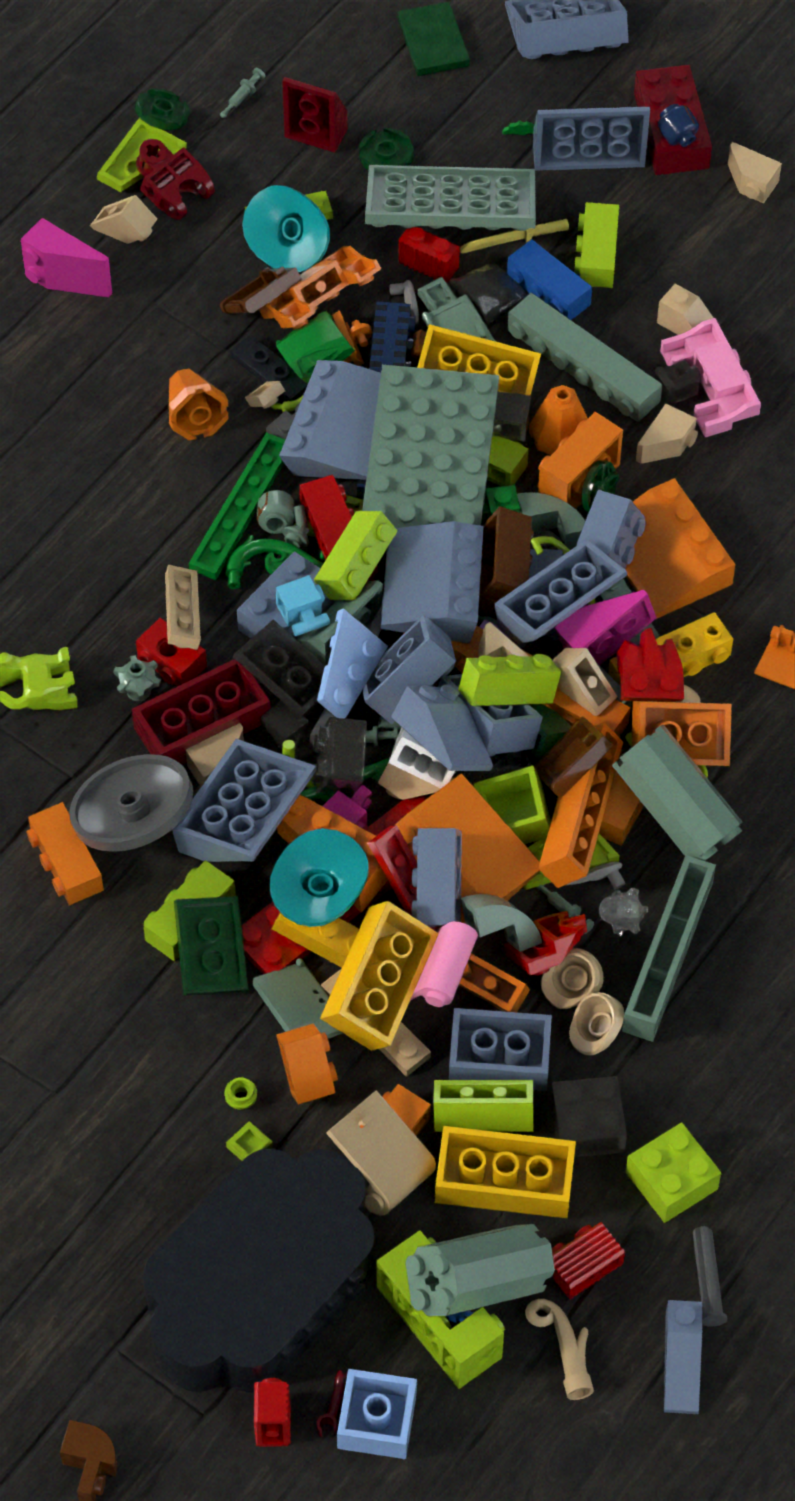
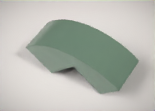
M533 492L517 494L520 513L532 517L531 530L533 532L557 528L562 543L569 550L577 546L576 544L585 520L574 507L557 497Z
M475 894L460 898L465 923L475 929L479 937L504 929L506 941L519 952L543 943L541 935L532 920L505 899L489 894Z

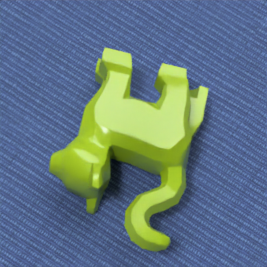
M68 647L60 648L58 654L55 655L34 653L18 657L7 652L1 653L0 687L21 679L23 680V696L17 699L4 691H0V702L12 710L25 708L33 710L77 708L75 693L68 694V687L75 684L73 671H70L68 661L70 657ZM58 674H62V675H63L62 677L57 678V679H56V678H52V676H54V675H58Z

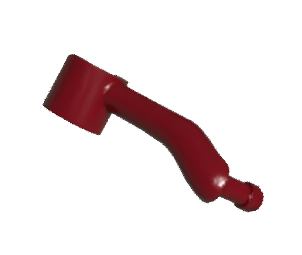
M339 1370L336 1374L327 1414L321 1415L317 1420V1433L320 1437H322L321 1427L324 1424L332 1425L334 1434L337 1433L336 1417L343 1399L344 1380L347 1379L348 1372L342 1373V1370Z

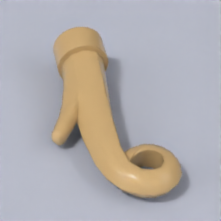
M547 1299L531 1301L527 1305L525 1313L526 1318L532 1325L545 1327L554 1323L565 1374L563 1384L567 1398L570 1400H580L590 1396L594 1389L590 1375L587 1374L585 1360L588 1329L582 1328L576 1340L567 1316L557 1304ZM544 1311L548 1315L545 1317H540L536 1314V1312Z

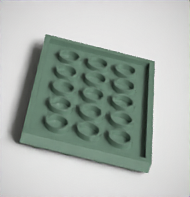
M369 165L365 224H372L375 227L400 225L404 228L429 226L434 229L444 226H453L459 229L485 227L488 230L513 228L518 231H525L529 228L535 229V169Z
M382 365L362 511H382L395 528L451 521L481 526L499 388V375Z

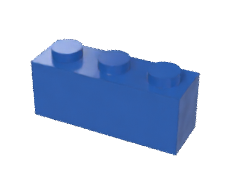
M532 239L508 257L507 276L514 284L521 286L529 294L533 293L568 319L572 320L591 305L592 286Z

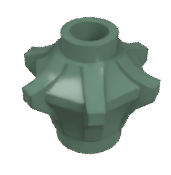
M136 655L130 656L131 661L126 665L115 667L114 674L120 680L117 690L120 693H127L128 697L134 701H143L150 696L153 688L159 687L161 679L155 676L157 663L154 660L148 663L137 660Z

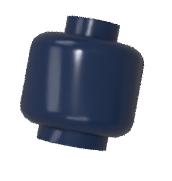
M673 104L660 113L658 128L670 145L685 147L696 139L695 134L699 130V123L690 108L685 105Z

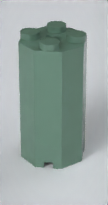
M661 725L655 729V733L651 736L648 734L612 766L682 853L706 861L718 851L714 845L719 841L725 845L742 832L739 825L743 822L667 728Z
M534 1224L513 1225L417 1247L414 1255L408 1256L405 1263L411 1304L414 1309L418 1311L423 1310L427 1316H447L543 1292L547 1286L543 1285L545 1280L551 1278L555 1271L551 1243L545 1237L540 1238L535 1233V1231L539 1230Z

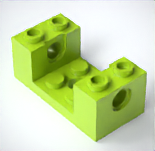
M419 1230L377 1260V1288L457 1388L460 1389L502 1359L503 1331H505V1328L500 1319L495 1314L489 1315L484 1307H481L451 1330V1325L445 1316H427L423 1310L418 1311L413 1308L410 1300L411 1296L405 1265L408 1256L414 1255L417 1247L437 1243L431 1237L427 1239Z

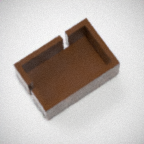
M499 506L482 525L481 561L494 566L481 563L479 614L497 619L495 603L529 580V568L532 564L530 544L534 535L533 530H531V516Z

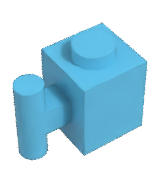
M310 575L276 587V605L287 626H292L296 637L330 624L327 613L322 614V602L325 601L323 591L319 584L314 585Z

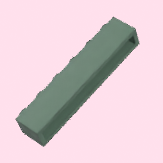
M530 293L508 313V331L513 337L524 341L535 352L541 353L552 361L557 368L565 370L572 375L578 383L586 385L596 392L602 400L613 404L623 415L630 416L639 422L660 403L662 384L533 293Z
M685 855L625 1011L622 1032L653 1042L711 890L715 864Z

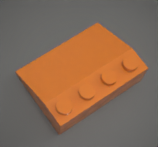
M675 478L647 490L633 501L645 516L646 525L642 536L637 538L634 545L635 554L630 564L626 565V578L636 592L644 590L648 594L656 619L733 584L735 563Z
M462 773L395 824L412 854L413 838L418 836V828H456L462 831L461 898L475 894H489L508 901L540 872L538 869L540 861ZM461 904V922L465 923V918Z

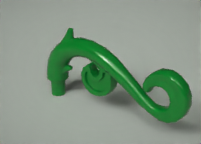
M250 535L230 555L225 574L228 576V587L238 589L240 587V577L243 576V569L251 564V561L248 560L257 554L271 552L265 558V569L269 574H272L294 551L320 569L324 563L293 544L275 539L254 540V536ZM321 551V552H320V559H321L322 561H324L325 558H324L323 553H322V551ZM274 553L281 555L282 557L276 559L274 557Z

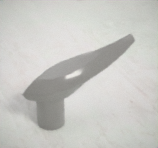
M406 280L404 283L390 284L391 295L404 294L405 303L411 304V316H416L417 325L419 323V313L413 283L410 280Z
M610 862L590 869L586 877L567 885L597 881L608 877L616 890L626 884L618 871L622 867V863Z

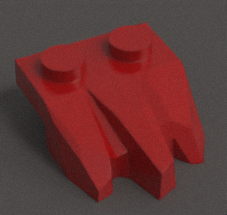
M648 628L641 633L639 646L631 641L624 640L617 651V671L621 679V701L682 702L684 700L683 666L673 639H666L663 645H658L652 628Z
M563 911L532 921L537 927L543 943L521 952L511 944L506 943L504 944L506 956L529 975H541L548 972L551 967L559 965L565 959L570 950L579 942L581 936L587 932L585 914L569 918L568 911Z

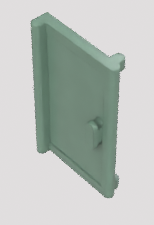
M467 294L429 313L423 312L422 319L427 327L431 324L495 341Z
M301 958L296 960V964L253 979L254 988L285 1032L314 1023L320 1033H326L327 1038L342 1034V1032L320 1019L329 997Z

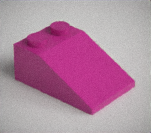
M43 218L21 238L25 275L31 282L39 283L45 288L102 297H110L112 295L109 257Z
M641 590L581 607L560 622L554 629L563 649L587 648L595 662L601 665L619 650L624 640L630 641L656 619V615L648 594Z

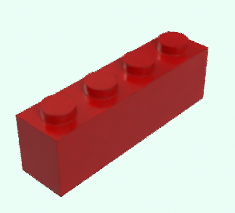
M333 474L300 485L301 505L305 506L307 519L325 560L355 514L353 508H347L345 503L347 497L342 484L337 485ZM378 566L375 567L367 581H375V574L379 572Z

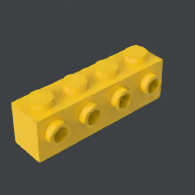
M715 612L656 638L658 645H663L666 639H673L682 662L684 677L687 675L693 676L713 663H722L731 656L733 637ZM617 657L610 659L608 674L621 686L620 674L617 671Z

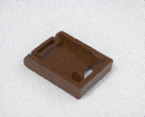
M296 267L264 268L259 272L260 276L220 303L222 312L225 314L254 313L302 280Z
M582 716L534 765V768L540 779L557 796L561 797L614 745Z

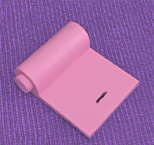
M449 922L435 930L439 935L410 1001L423 996L427 1003L436 1007H442L452 1002L478 937L475 929L461 922Z

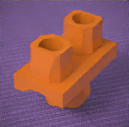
M340 311L332 314L334 323L349 344L355 349L344 362L350 363L353 361L357 366L364 365L357 344H360L361 347L368 345L367 340L372 336L370 325L355 320L350 328L349 324L344 321Z

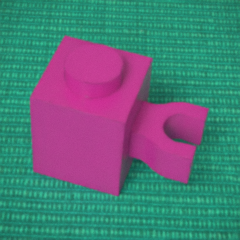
M362 785L350 799L338 790L322 807L366 830L368 828L366 809L372 804V800L369 799L372 792Z

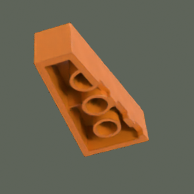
M300 794L278 825V834L289 844L302 834L321 828L338 830L352 837L366 853L369 864L366 884L354 902V906L362 913L388 881L368 845V842L376 836Z

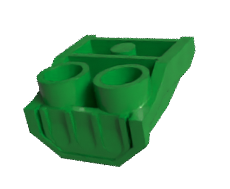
M327 311L318 314L308 321L306 325L295 329L282 340L276 341V347L288 365L305 383L309 382L317 360L344 361L355 351Z

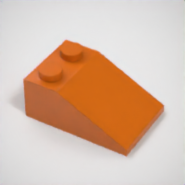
M633 701L632 747L648 734L651 736L655 733L656 728L664 725L696 765L730 766L732 704Z

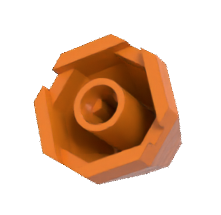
M191 369L178 370L169 379V424L172 430L187 440L197 439L195 435L203 434L204 438L213 436L228 420V399L225 393Z
M564 385L551 388L529 424V433L531 438L532 436L534 438L537 450L552 455L557 450L559 443L565 437L569 438L583 419H588L575 390Z

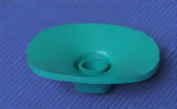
M269 186L257 193L245 210L242 223L244 237L250 249L257 257L272 268H279L281 266L284 268L296 267L298 273L304 272L319 263L326 253L330 241L328 222L318 206L301 192L288 186Z
M321 828L302 834L285 848L270 876V894L275 907L284 917L303 926H324L335 921L350 909L366 884L369 874L366 853L352 837L338 830Z

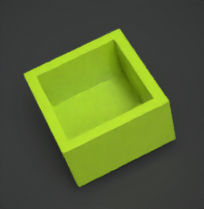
M534 766L474 783L475 789L524 844L547 838L551 819L543 783Z
M682 1122L628 1155L626 1174L664 1223L712 1194L719 1187L720 1170Z

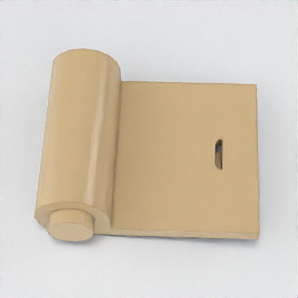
M377 1090L326 1132L369 1182V1185L365 1188V1206L370 1212L384 1216L388 1214L433 1174L436 1169L435 1159Z

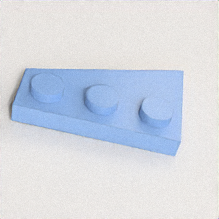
M345 609L337 611L335 620L338 622L335 635L331 637L329 646L332 650L329 663L324 668L317 701L339 720L346 718L388 647Z

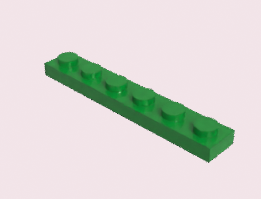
M266 432L191 558L189 569L195 570L198 574L214 580L218 578L255 515L259 498L269 491L284 465L279 454L286 439Z

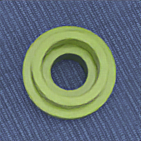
M235 1078L225 1088V1100L234 1109H247L257 1099V1088L247 1078ZM238 1092H245L247 1094L243 1098L235 1096Z

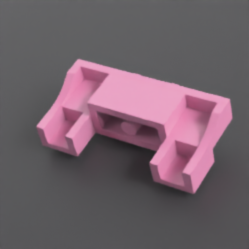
M716 318L702 321L685 333L661 340L660 352L671 373L693 366L710 401L695 405L694 417L697 418L696 421L705 437L732 430L733 422L760 414L761 403L751 386L750 375L747 370L743 371L736 349H732Z

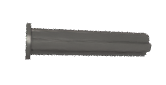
M701 1226L693 1230V1241L702 1302V1325L709 1327L719 1326L727 1322V1315L723 1313L713 1232L707 1226Z

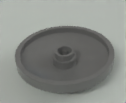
M155 754L127 757L105 766L82 784L71 802L70 821L78 838L91 848L109 852L135 849L161 838L183 819L193 799V786L185 768L172 758Z

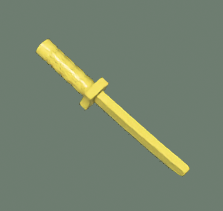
M563 219L535 225V229L515 230L471 241L462 245L460 252L464 254L520 239H525L527 243L533 236L569 230L568 220Z

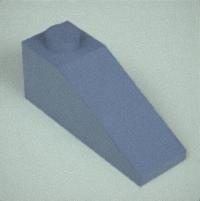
M668 1300L665 1315L664 1412L699 1413L702 1302Z

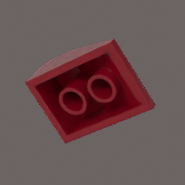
M284 77L282 84L285 138L335 153L348 130L347 110L337 93Z

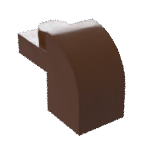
M69 1420L60 1450L62 1464L83 1469L77 1490L79 1501H95L96 1495L101 1496L103 1494L106 1483V1475L104 1474L116 1476L117 1474L114 1446L109 1436L100 1428Z

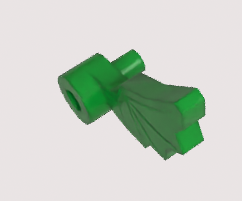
M519 120L516 123H510L508 127L503 129L502 133L503 135L533 134L534 124Z

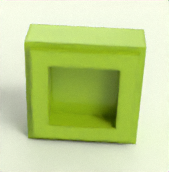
M249 1121L226 1142V1147L243 1161L253 1152L271 1149L273 1141Z

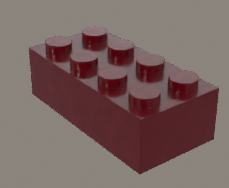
M690 65L636 71L634 95L637 107H650L647 145L655 175L709 169L712 144ZM673 104L685 105L690 108L699 123V130L695 134L696 139L685 147L670 145L658 128L660 113Z
M241 657L235 658L132 708L134 729L149 753L172 758L181 765L187 762L186 749L240 723L243 727V734L271 721L270 700Z

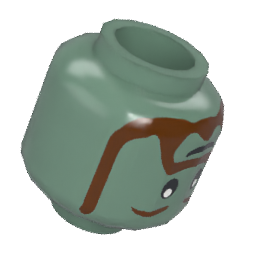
M272 490L264 493L259 498L257 521L264 531L280 534L284 527L293 526L295 521L293 511L295 502L291 495L284 491Z

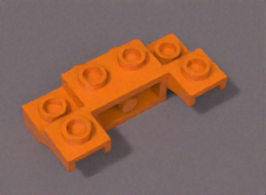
M343 246L300 274L302 279L300 282L261 307L259 311L264 319L275 318L281 328L293 327L294 330L299 329L308 323L309 320L307 318L316 313L317 305L323 301L335 298L340 294L339 291L349 284H359V286L369 283L374 279L373 274L381 270L377 259H368L351 246Z

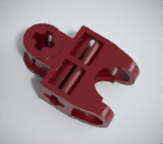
M147 139L141 144L136 160L137 170L144 175L140 190L157 208L168 216L181 220L187 215V208L181 200L182 196L180 193L192 192L196 196L199 194L205 199L214 194L215 189L211 178L203 166L184 147L173 155L157 139Z

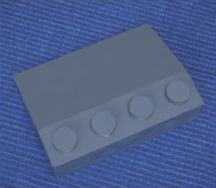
M619 0L505 1L517 49L522 57L537 59L542 54L565 55L571 50L588 52L594 50V47L617 48L622 43H628L627 11Z
M650 107L538 110L533 133L535 171L645 167Z
M317 360L279 454V457L293 476L326 477L333 474L334 478L367 479L381 378L380 372L344 361Z
M451 521L396 528L397 533L386 551L380 629L405 633L424 614L450 636L451 641L470 644L478 623L483 526Z
M235 739L192 799L186 815L172 829L178 851L202 861L206 860L207 862L254 861L317 771L316 766Z

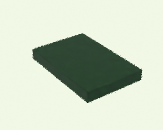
M449 2L397 11V19L417 76L470 66V59Z
M238 896L176 899L174 901L184 996L248 991Z

